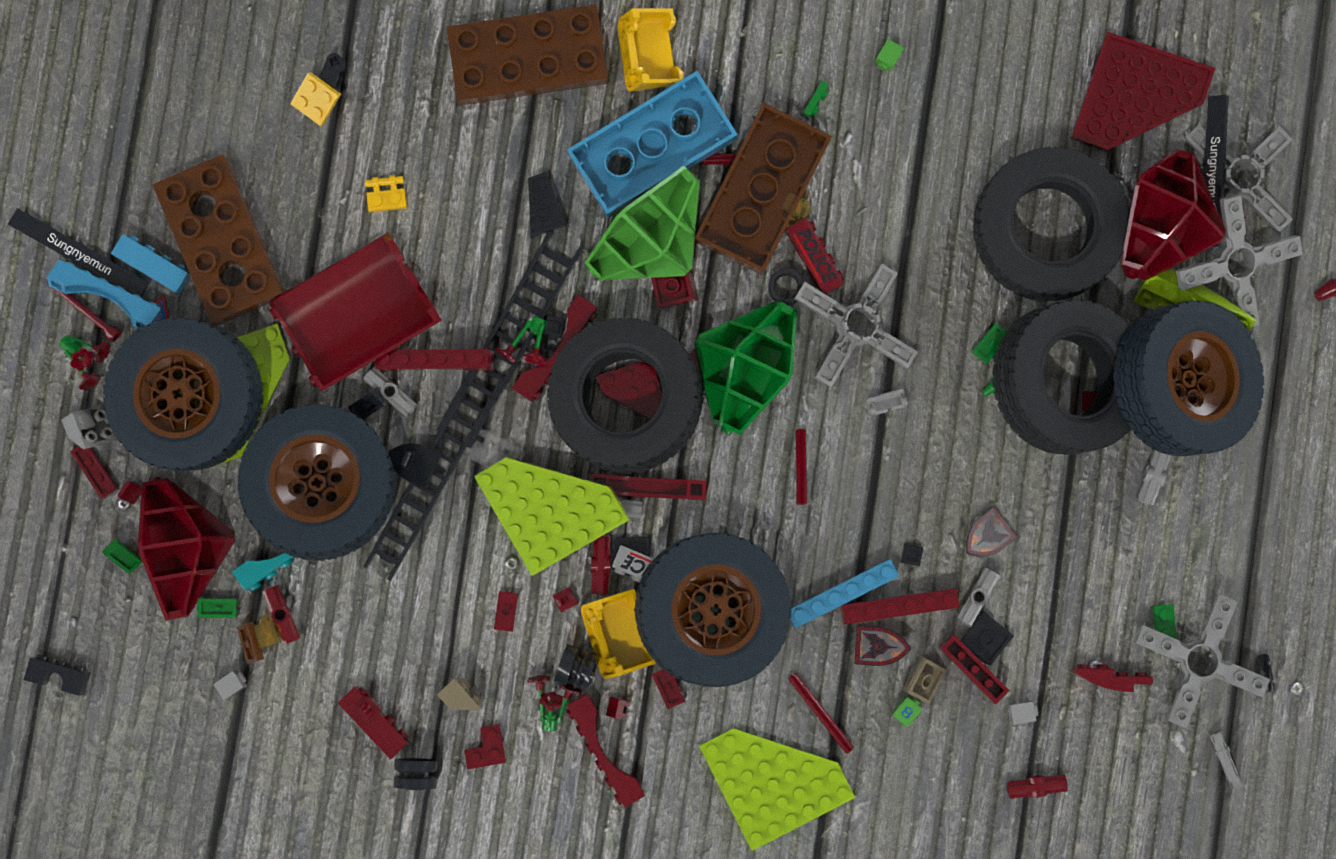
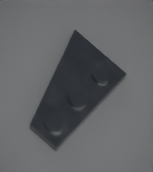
M543 172L528 178L530 238L532 239L548 233L549 230L553 231L566 226L547 173Z

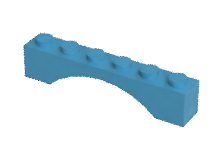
M59 259L47 276L49 286L64 294L89 293L111 300L125 311L133 327L139 330L148 324L162 319L161 308L156 303H149L137 294L132 295L120 286L111 285L104 278H97L87 270H80L68 261L64 262Z
M887 559L853 578L790 608V621L793 627L797 628L899 577L891 559Z

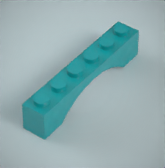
M283 553L268 560L246 561L233 570L232 573L245 591L251 589L253 592L262 585L261 581L266 578L270 580L276 576L278 569L281 567L285 569L293 563L292 559L295 557Z

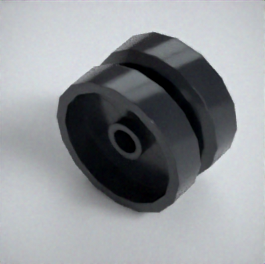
M427 758L395 759L394 770L406 774L396 775L393 787L406 790L436 789L437 778L425 773L437 771L438 760Z

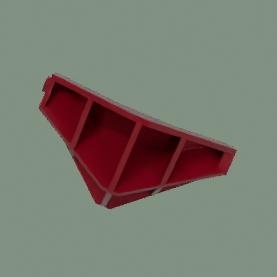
M1176 149L1140 175L1135 185L1121 259V267L1128 278H1138L1147 281L1222 242L1226 231L1194 153Z
M149 478V482L142 483L138 532L140 557L164 619L173 620L189 617L198 603V598H201L234 545V532L168 478Z

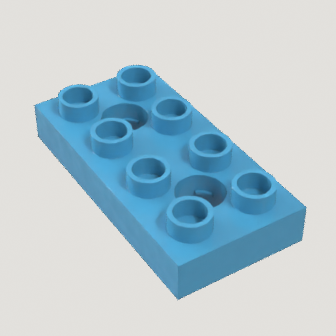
M696 71L567 149V153L608 219L682 166L690 169L735 142L738 134L704 80ZM681 115L693 117L697 122L695 131L690 135L676 133L672 128L674 127L675 119ZM623 154L632 160L629 172L624 175H615L608 170L609 160L614 155Z

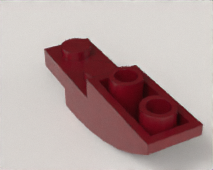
M1077 664V668H1071V672L1083 680L1116 691L1134 692V684H1153V677L1147 676V672H1135V676H1128V672H1116V676H1114V669L1108 668V664H1096V668H1089V664Z

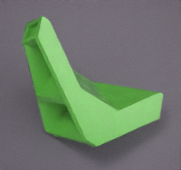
M682 166L625 207L615 217L584 262L588 266L587 270L601 281L685 276L693 267L700 181L687 167Z

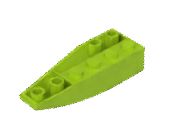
M1171 269L1147 281L1142 280L1133 299V302L1150 310L1185 301H1207L1220 305L1233 313L1236 319H1240L1248 331L1256 323V319L1203 285L1180 290L1177 274Z

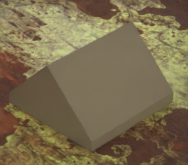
M920 656L902 691L929 704L947 670Z

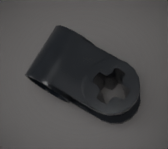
M330 54L326 58L318 78L337 91L346 68V61L339 54ZM333 62H340L339 65H333Z

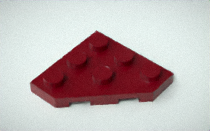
M641 361L597 376L601 392L606 397L649 419H652L661 403L662 391L655 369L650 364Z

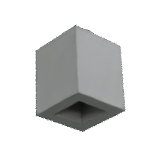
M235 670L213 685L222 699L227 700L247 687L245 684L247 680L241 672L238 673Z
M1033 701L1007 704L1010 724L1016 725L1036 721L1038 708L1036 704H1033Z

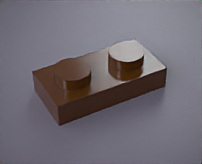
M254 622L238 626L237 630L247 664L264 659Z

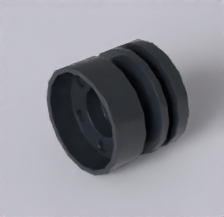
M567 644L559 663L554 683L566 686L569 680L573 679V689L576 690L578 683L581 682L583 684L580 692L585 693L593 681L598 666V654L594 653L591 661L587 660L589 651L586 650L581 658L578 657L579 647Z

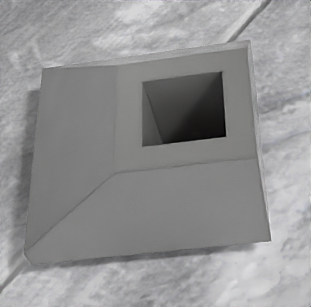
M104 405L72 412L62 419L68 438L82 449L118 441L115 437L116 433L112 432L108 424L110 421L106 418V408H104Z

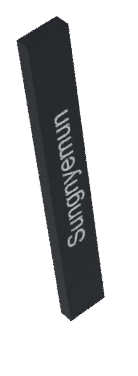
M1228 95L1208 96L1204 180L1221 221L1220 199L1224 198ZM1221 242L1213 247H1221Z
M18 208L8 223L9 226L99 277L104 278L113 285L124 288L126 292L132 295L137 294L142 297L150 284Z

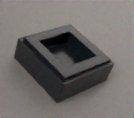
M904 544L900 563L920 567L923 547Z

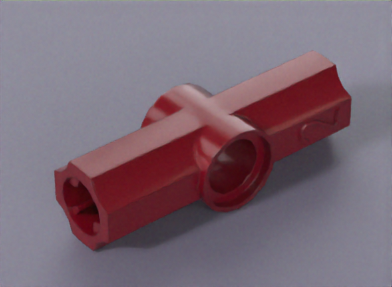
M601 536L594 540L593 556L591 557L592 594H608L609 574L611 572L610 536Z
M279 585L262 591L271 611V618L276 623L284 645L300 639L301 637L292 618V612L286 604ZM281 609L286 613V617L283 620H280L277 616L278 611Z
M1065 774L1046 777L1043 775L1031 776L1024 780L1006 782L1009 799L1029 796L1030 798H1037L1051 793L1068 791Z

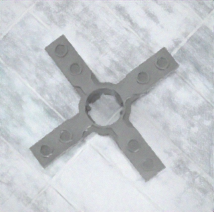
M1198 125L1184 140L1205 160L1206 131ZM1280 126L1249 156L1242 155L1241 158L1233 159L1226 152L1224 198L1241 195V199L1245 198L1250 203L1252 209L1276 233H1279L1293 219L1259 184L1262 181L1260 179L1264 178V170L1262 169L1293 140ZM1235 165L1244 166L1251 173L1252 183L1247 189H1240L1232 179H1229L1231 177L1230 169Z
M1233 195L1220 199L1223 226L1226 231V242L1221 243L1222 248L1214 247L1211 253L1216 255V257L1211 256L1210 261L1176 270L1178 287L1180 290H1185L1215 281L1219 277H1224L1227 281L1232 282L1235 305L1256 319L1254 324L1256 326L1259 325L1255 291L1251 286L1250 276L1254 273L1256 266L1269 265L1303 255L1300 236L1295 235L1253 248L1244 241L1246 228L1241 195ZM1235 250H1238L1239 261L1244 263L1238 262L1235 267L1237 271L1229 272L1228 260L1230 255Z
M880 264L862 294L859 303L847 307L808 283L804 282L794 299L825 319L836 323V330L839 335L814 376L815 379L831 388L855 346H862L866 343L904 368H909L918 352L880 329L879 324L877 325L880 322L879 314L874 315L898 273L884 264ZM851 311H859L868 318L870 329L866 337L860 338L852 331L847 332L849 326L845 321L848 319Z
M1217 594L1200 639L1187 642L1186 644L1141 625L1134 643L1178 661V669L1182 670L1185 674L1167 721L1187 728L1201 694L1200 690L1203 682L1211 681L1214 678L1259 697L1264 696L1270 679L1223 660L1222 654L1218 649L1220 640L1225 635L1238 602ZM1198 646L1206 649L1209 657L1213 659L1208 663L1206 673L1204 672L1201 675L1191 671L1187 662L1190 652Z

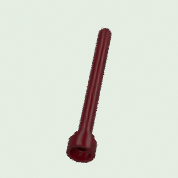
M52 288L100 327L109 341L113 343L121 336L122 331L117 326H109L73 295L64 294Z

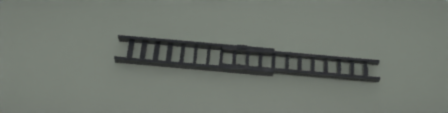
M550 230L482 348L494 351L495 357L512 365L505 378L493 371H483L499 380L493 393L474 383L480 371H469L436 429L439 431V434L430 448L441 453L436 450V447L442 437H445L461 446L455 460L441 453L440 458L452 465L446 476L434 470L432 475L443 480L436 493L428 488L424 489L410 483L364 564V567L368 568L376 554L386 562L394 563L395 566L387 578L389 581H392L465 450L467 447L472 449L519 366L522 355L526 353L536 336L530 333L524 345L520 342L517 343L516 347L520 348L521 351L515 360V364L490 348L496 335L511 344L513 343V338L499 331L505 319L522 329L524 328L526 323L509 315L513 305L516 304L545 320V316L549 313L583 252V249L579 247L572 261L550 250L547 248V245L554 235ZM542 254L567 268L563 277L537 264ZM533 271L558 284L553 294L528 281ZM526 288L548 300L545 309L542 310L518 297L522 289ZM470 387L490 397L484 409L464 399ZM461 403L480 413L474 426L455 416ZM452 420L471 430L465 442L446 433ZM414 487L433 497L427 509L408 500ZM404 504L424 514L417 526L398 516ZM395 520L414 530L408 543L388 533ZM385 537L405 547L398 560L379 550Z

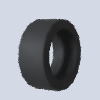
M782 268L771 276L768 292L772 300L792 305L797 302L794 299L797 292L790 298L779 296L775 290L776 281L782 276H790L795 279L798 292L804 280L796 270Z

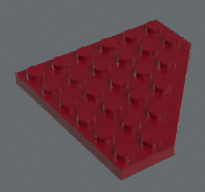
M1107 32L1071 139L1108 151L1204 104L1215 68Z

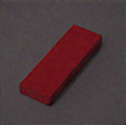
M77 446L70 451L101 499L106 498L119 489L93 448L82 449L80 446Z

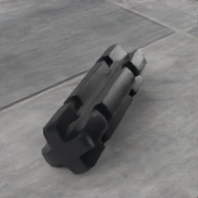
M1260 654L1258 655V662L1261 664L1259 666L1261 676L1270 679L1265 692L1275 691V684L1272 683L1274 679L1271 665H1269V655Z

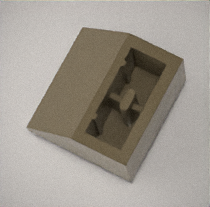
M454 678L437 694L449 709L478 711L484 706L481 703L483 699L476 692L472 693L469 690L470 684L464 678Z

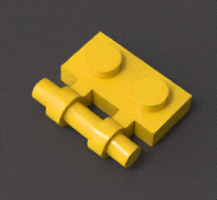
M389 175L388 178L372 177L371 180H365L366 188H374V192L366 193L368 212L407 209L405 189H397V184L404 183V177ZM390 185L391 190L380 191V186Z

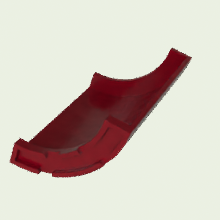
M389 232L269 301L271 306L269 312L274 320L278 318L294 344L291 348L297 357L301 356L311 374L308 377L314 387L318 386L321 392L442 321L408 264L403 265L402 262L405 259Z

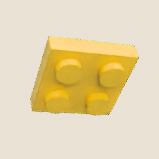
M309 72L290 104L319 126H322L341 94L312 72Z

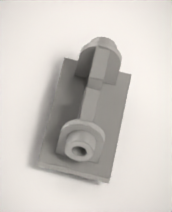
M903 388L866 399L869 414L875 416L888 412L889 408L895 410L905 408V405H908Z

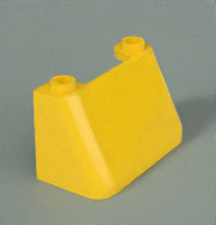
M632 8L618 19L617 31L625 85L628 91L669 87L684 79V72L679 66H674L669 37V31L676 23L673 8Z
M635 589L581 606V615L593 653L598 654L597 665L604 679L618 677L656 664L644 647L637 630L634 611L637 594Z

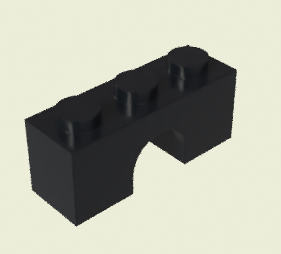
M38 654L37 657H30L23 680L39 685H47L50 676L53 673H57L61 676L63 682L60 691L81 696L85 695L91 672L85 671L86 667L79 665L70 667L67 666L68 662L56 660V662L49 661V657Z

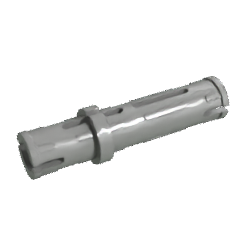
M1215 731L1209 734L1215 748L1214 753L1221 762L1231 790L1242 787L1243 783L1238 775L1230 755V748L1226 745L1222 732Z

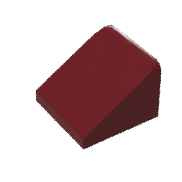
M1081 391V411H1086L1090 407L1096 392Z
M127 481L117 497L130 504H135L141 496L142 487L133 481Z

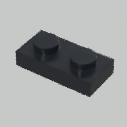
M376 388L348 406V409L351 413L357 415L358 418L364 420L388 403L379 389Z

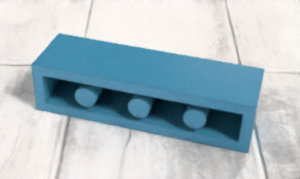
M122 234L111 254L181 295L191 278V275L187 273L188 268L180 263L177 266L172 264L173 259L164 254L160 257L155 254L156 249L148 244L145 247L140 245V240L130 234L127 237Z

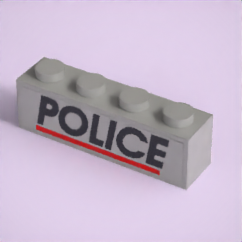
M620 545L612 567L615 568L614 572L625 576V573L633 575L632 580L640 583L646 569L654 559Z

